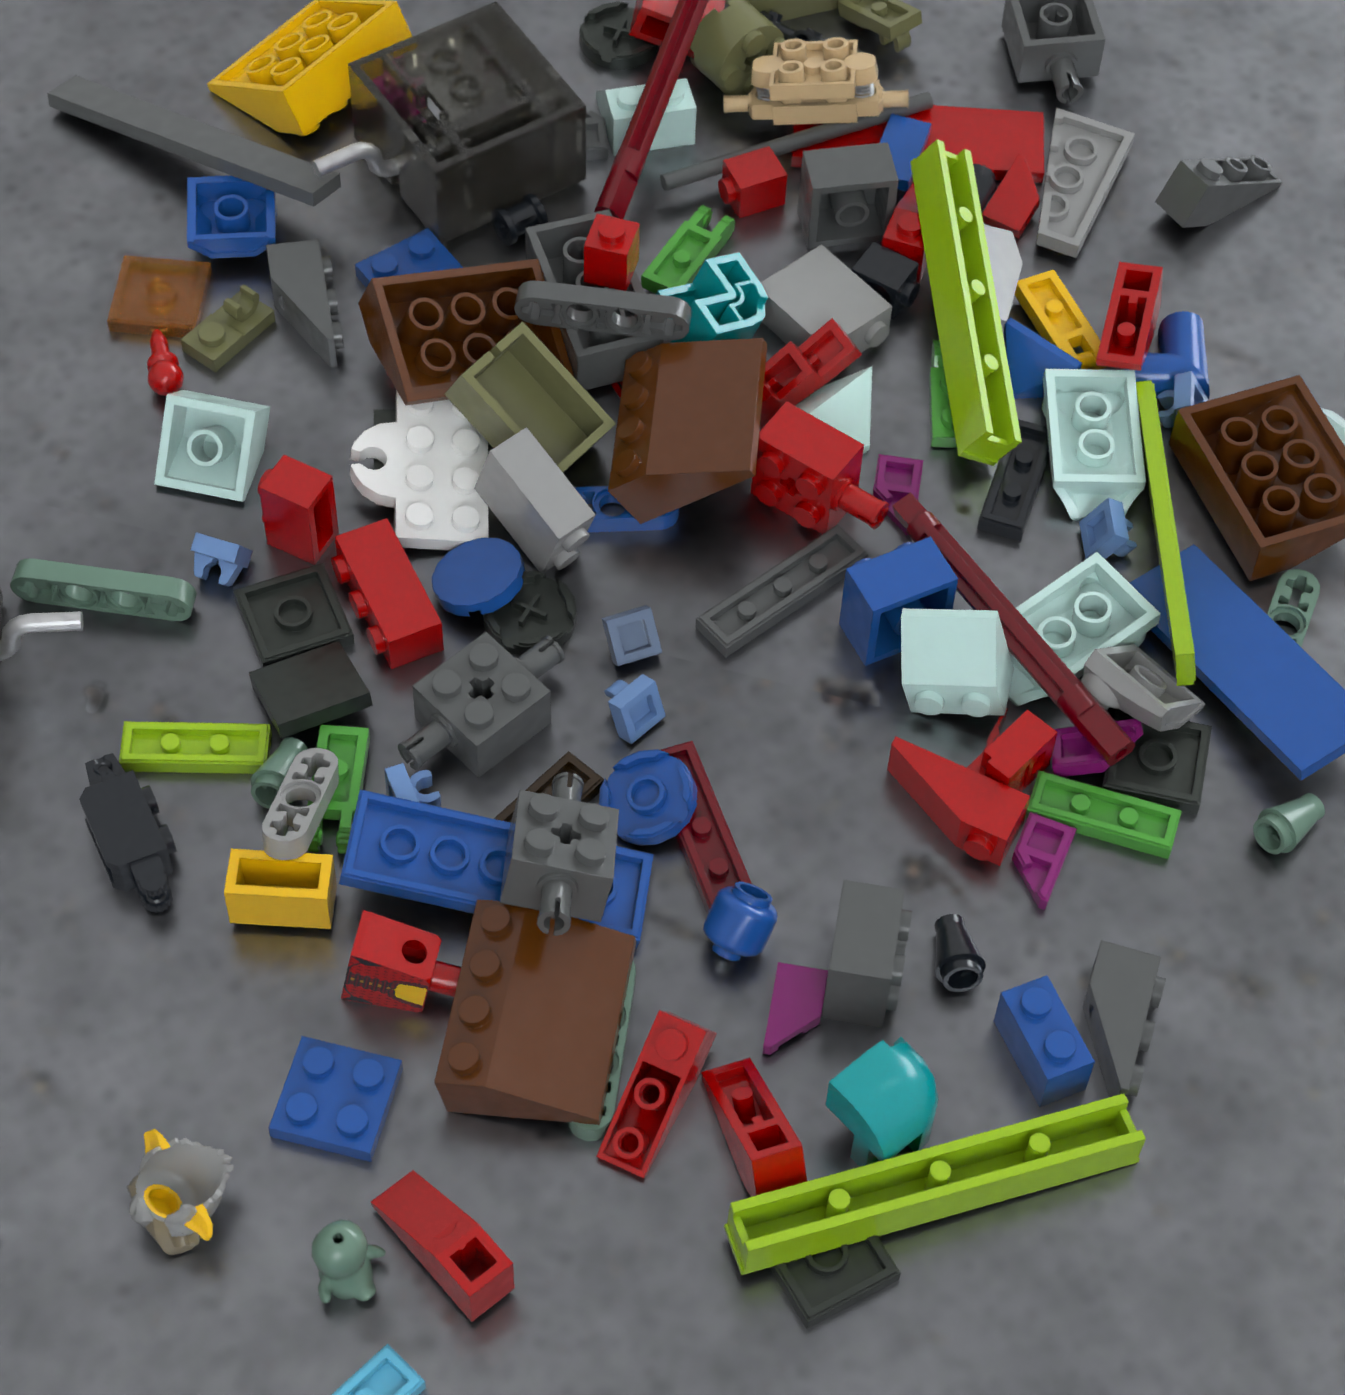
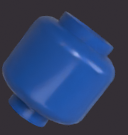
M739 881L735 883L734 887L727 886L720 889L715 896L703 926L705 935L714 943L712 950L719 956L731 961H739L741 956L754 957L761 954L777 922V910L771 904V895L753 884Z

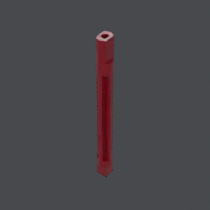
M709 0L678 1L594 212L609 209L612 217L624 219L645 166L647 155Z
M911 492L892 505L895 517L907 529L906 533L914 542L931 536L958 577L957 592L973 610L998 611L1007 646L1011 654L1109 766H1113L1132 752L1135 743L933 513L927 511Z

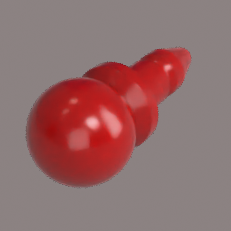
M155 329L150 339L152 355L147 360L149 371L147 379L150 388L155 393L167 396V394L181 389L184 375L179 367L177 356L169 351L167 338L159 329Z

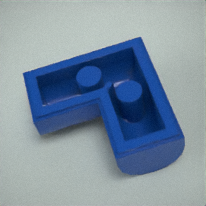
M1192 312L1172 313L1166 316L1159 325L1158 341L1160 353H1147L1142 370H1135L1136 382L1151 380L1155 386L1156 399H1158V394L1161 392L1174 390L1175 375L1192 371L1209 399L1210 387L1203 320L1199 315ZM1117 368V370H1130V369Z

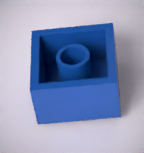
M931 536L915 543H903L894 551L872 559H861L851 567L846 568L839 625L863 664L867 666L901 652V614L903 608L953 610L958 577Z

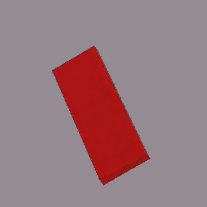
M933 105L930 109L904 116L932 124L924 151L937 139L944 141L945 151L958 155L963 149L971 151L973 164L989 168L995 174L996 180L1001 181L1018 154L1021 153L1026 157L1034 183H1043L1044 112ZM888 122L793 151L791 167H802L803 151L880 143ZM822 124L793 125V133Z

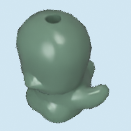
M339 1219L331 1222L312 1241V1259L318 1268L320 1277L318 1293L320 1300L324 1304L330 1302L332 1295L344 1300L355 1298L366 1301L376 1293L371 1260L385 1256L386 1251L380 1246L368 1244L366 1235L357 1224L350 1220Z

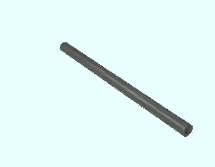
M929 92L909 97V108H884L879 116L858 117L857 123L822 124L660 175L661 185L665 191L722 174L723 160L770 146L777 157L888 122L891 113L908 116L933 107V99Z

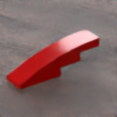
M833 318L799 347L790 341L766 361L760 428L768 423L786 401L797 405L863 355Z

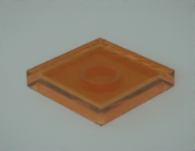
M124 255L107 319L109 331L152 335L155 329H159L164 336L183 338L201 322L212 275L211 263Z

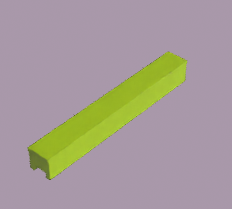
M937 139L916 159H912L910 164L957 451L960 457L994 466L1000 458L1019 445L1022 439L971 151L963 149L958 155L945 151L944 141Z
M1125 1093L731 1202L724 1230L740 1273L745 1275L776 1266L777 1264L801 1259L807 1255H815L840 1248L844 1244L850 1245L867 1240V1237L874 1235L882 1236L1138 1163L1140 1160L1139 1154L1146 1138L1142 1130H1136L1126 1109L1129 1101Z

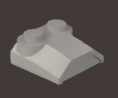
M1135 644L1095 649L1084 664V676L1081 679V683L1105 710L1109 707L1121 709L1138 721L1160 732L1182 727L1198 714L1205 705L1202 700L1185 686H1177L1176 679Z

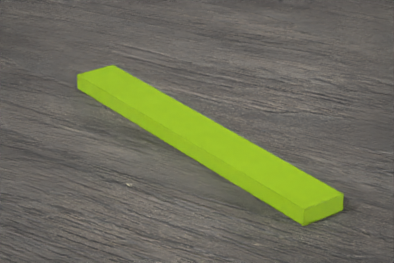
M1151 380L1136 382L1141 438L1177 686L1193 685L1194 681H1196L1195 652L1155 386Z

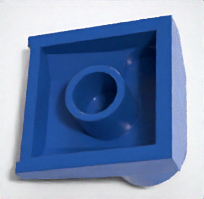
M231 175L187 177L188 248L213 259L256 257L267 250L266 245L276 244V218L278 214L276 192Z

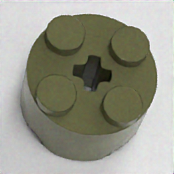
M729 0L726 1L729 7L721 12L714 8L699 23L690 49L694 52V59H691V62L727 96L749 95L754 88L751 84L753 60L761 56L773 55L774 42H784L785 39L781 30L748 1Z

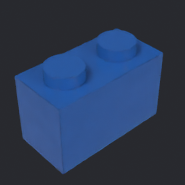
M1048 975L1001 992L994 1023L1039 1108L1086 1090L1095 1061Z

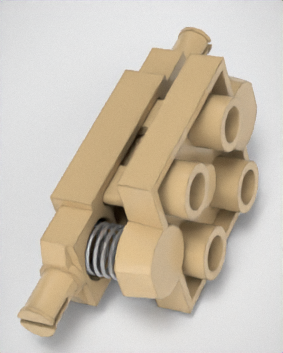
M833 37L825 41L788 39L784 42H774L773 55L761 56L753 60L751 84L754 88L749 95H724L723 100L724 113L749 112L752 120L773 119V125L857 123L858 117L879 116L884 108H909V90L883 91V87L878 79L876 57L873 54L858 52V40H846L841 37Z

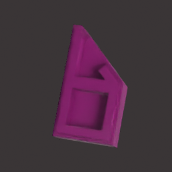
M878 454L873 496L889 503L887 515L908 535L906 533L907 529L895 517L892 505L910 492L918 500L924 460Z
M1135 718L1116 721L1133 742L1144 734L1142 722ZM1075 726L1054 729L1058 732L1052 753L1054 775L1068 777L1100 773L1110 767Z
M1030 812L1014 849L1012 861L1037 907L1045 910L1075 837L1076 828Z
M778 962L763 1054H773L783 1043L799 1033H806L820 1024L828 970Z

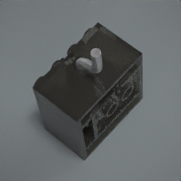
M496 1L348 63L354 137L357 143L350 144L312 161L315 174L321 177L358 160L365 159L371 172L377 176L386 177L392 185L400 184V193L403 200L422 224L429 228L443 244L492 222L491 213L493 210L500 207L505 210L522 202L523 196L528 193L535 194L541 200L585 180L586 105ZM427 98H430L441 111L439 113V120L428 108ZM416 109L424 117V121H421V119L417 116Z

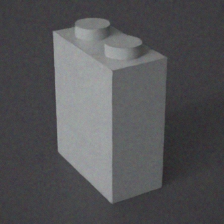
M822 244L761 282L768 296V300L765 303V317L762 323L786 344L792 341L799 347L831 318L843 328L861 353L869 347L880 345L889 334L892 305Z
M527 427L489 451L474 489L539 572L544 573L553 566H556L558 570L567 567L580 555L581 552L578 548L589 538L590 534L587 531L596 514Z

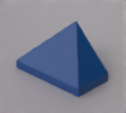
M1010 317L1005 323L1003 337L1014 399L1044 398L1043 376L1045 369H1081L1082 363L1015 319Z

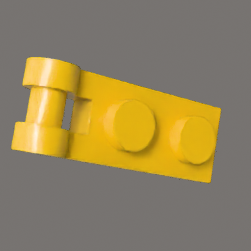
M1054 269L1018 280L1014 295L1041 337L1082 363L1081 369L1100 370L1107 368L1106 366L1096 365L1101 340ZM1080 346L1084 352L1076 354L1073 348Z

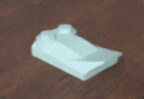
M1045 369L1042 411L1047 423L1053 489L1062 500L1069 517L1073 521H1081L1108 497L1122 502L1126 515L1129 507L1146 484L1135 370Z
M1098 552L1016 607L1077 678L1084 675V664L1095 649L1135 644L1137 647L1140 646L1145 640L1146 633L1159 624L1161 615ZM1009 651L1014 667L1009 700L1015 706H1021L1030 701L1048 697Z

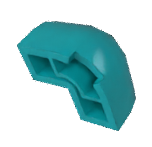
M740 252L705 259L692 283L658 290L656 295L680 298L686 301L692 310L688 334L682 339L671 340L670 343L750 339L754 336L765 317V303L768 300L763 285Z
M900 1037L894 1043V1046L891 1047L883 1040L830 1080L825 1105L854 1134L850 1158L861 1167L893 1158L907 1145L914 1152L922 1150L930 1139L939 1098L934 1076L923 1057Z

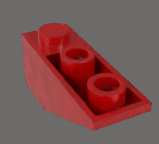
M658 1011L596 1157L639 1177L645 1178L698 1079L716 1037V1032L671 1012Z
M414 1170L371 1201V1206L471 1322L514 1290L513 1262L474 1219Z

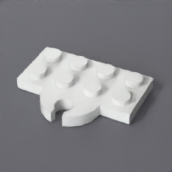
M396 391V422L380 423L365 430L354 442L350 455V460L358 462L366 458H375L380 460L384 466L380 469L372 470L360 463L351 464L350 477L353 484L361 495L375 504L394 508V532L403 548L452 550L464 542L479 538H489L488 505L474 489L488 456V441L450 400L405 406L399 393Z

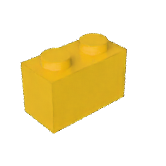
M231 849L224 888V897L230 923L331 929L337 889L333 855L305 853L293 860H277L268 856L264 850Z

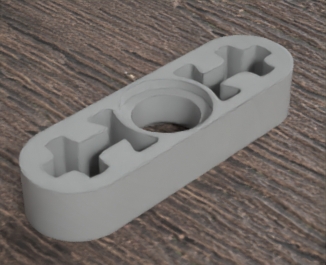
M311 748L295 756L262 823L263 849L268 856L277 860H293L307 852L339 784L338 758L333 752L323 748ZM315 775L314 781L308 780V777ZM296 800H309L313 802L311 805L304 807L289 805L290 802ZM288 825L293 827L294 831L287 833Z

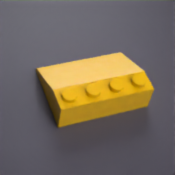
M313 0L208 82L207 86L214 94L275 131L306 136L315 132L320 127V122L329 114L346 107L349 102L348 99L360 90V82L393 66L394 58L401 56L404 59L403 54L415 46L416 43L397 1Z

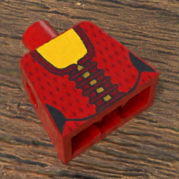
M363 910L349 959L341 999L411 1012H421L424 1008L428 990L452 997L455 996L461 967L437 961L442 940L438 935Z

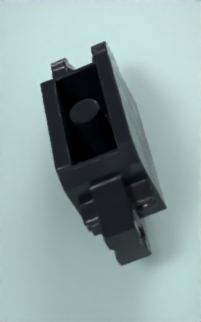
M113 753L86 762L85 766L90 786L84 789L79 800L86 816L87 828L112 887L125 892L136 888L146 910H150L151 913L156 912V914L158 912L163 913L165 909L168 910V906H171V901H173L168 881V875L173 874L169 854L175 853L177 850L167 824L157 826L153 815L159 813V808L151 787L147 785L141 788L134 771L125 772Z

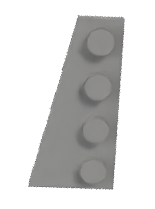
M1056 107L1036 245L1074 258L1077 257L1133 145L1135 133Z

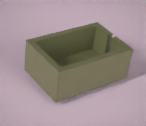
M521 322L498 342L491 351H488L460 375L444 394L493 448L527 427L563 473L616 424L524 322Z

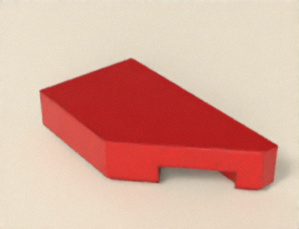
M1018 154L982 212L983 223L1012 231L1016 238L1021 237L1040 206V198L1025 155Z

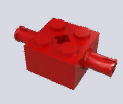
M787 401L759 431L756 474L752 477L751 494L755 495L763 504L771 507L774 506L795 518L803 527L812 528L822 535L835 527L846 513L865 522L869 527L876 529L881 525L889 510L888 502L882 501L859 488L864 444Z

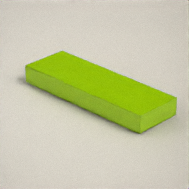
M124 721L119 763L125 772L133 770L134 772L254 774L270 757L271 725Z

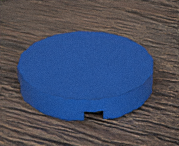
M479 538L462 543L449 551L437 563L432 575V588L438 602L445 611L457 616H470L468 612L480 610L481 615L494 612L506 605L521 590L524 582L522 575L525 571V565L519 551L512 543L500 538Z
M658 749L637 751L622 758L613 767L614 772L609 776L608 780L604 779L600 787L599 805L619 809L617 836L623 841L638 846L655 845L675 837L690 822L697 807V786L688 767L680 759L678 760L676 757L670 756L668 752Z

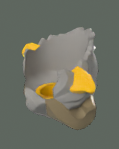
M156 1129L145 1132V1156L142 1158L138 1174L126 1187L131 1197L129 1214L132 1220L147 1229L165 1253L168 1255L184 1253L199 1244V1237L204 1241H209L212 1237L213 1223L210 1217L221 1202L222 1194L226 1187L225 1184L229 1179V1173L234 1170L233 1164H230L233 1157L224 1154V1149L203 1146L197 1141L191 1142L186 1137L180 1141L178 1138H174L167 1142L164 1136Z

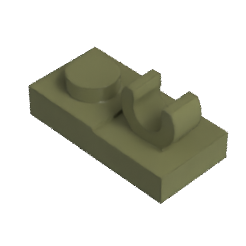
M900 0L837 1L839 16L864 29L868 28L879 34L882 45L894 41L896 52H900L911 45L909 30L922 24L921 10Z
M243 284L240 286L239 292L231 299L226 298L223 305L217 311L206 317L181 339L182 350L216 373L275 321L274 310L259 301V294Z

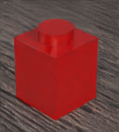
M770 146L723 160L722 179L718 181V189L723 202L730 204L740 219L784 205L788 174Z
M596 214L584 243V282L627 291L639 261L640 223Z

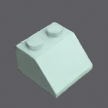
M687 78L677 79L649 151L695 144L697 108ZM645 84L596 91V100L601 116L605 118L606 133L613 156H616L621 147Z
M187 390L167 394L154 485L241 502L245 501L264 452L270 406Z
M903 608L901 614L902 687L910 711L925 715L943 713L968 714L973 717H983L986 715L1005 716L1014 667L998 611Z

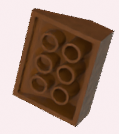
M538 259L371 279L358 304L370 344L405 406L449 400L444 394L460 375L488 351H491L498 342L521 322L526 324L574 377L560 328L526 323L516 315L514 310L520 285L527 281H545Z
M763 338L661 343L646 351L637 352L631 358L626 359L608 492L640 524L755 476L767 354V342Z
M1300 375L1178 409L1169 445L1249 581L1291 569L1345 538V446Z
M477 899L434 1081L447 1112L600 1125L635 952V936L571 917V927L569 930L557 936L553 935L555 920L550 919L549 933L545 934L537 926L539 910L500 903V901Z

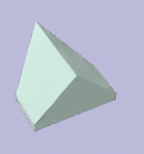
M872 366L822 386L795 405L864 444L863 454L870 447Z

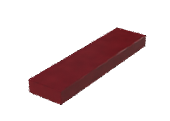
M693 741L660 750L668 752L672 757L679 758L690 770L697 786V807L690 822L676 835V838L708 914L720 889L727 886L734 887L738 881L750 884L752 882Z

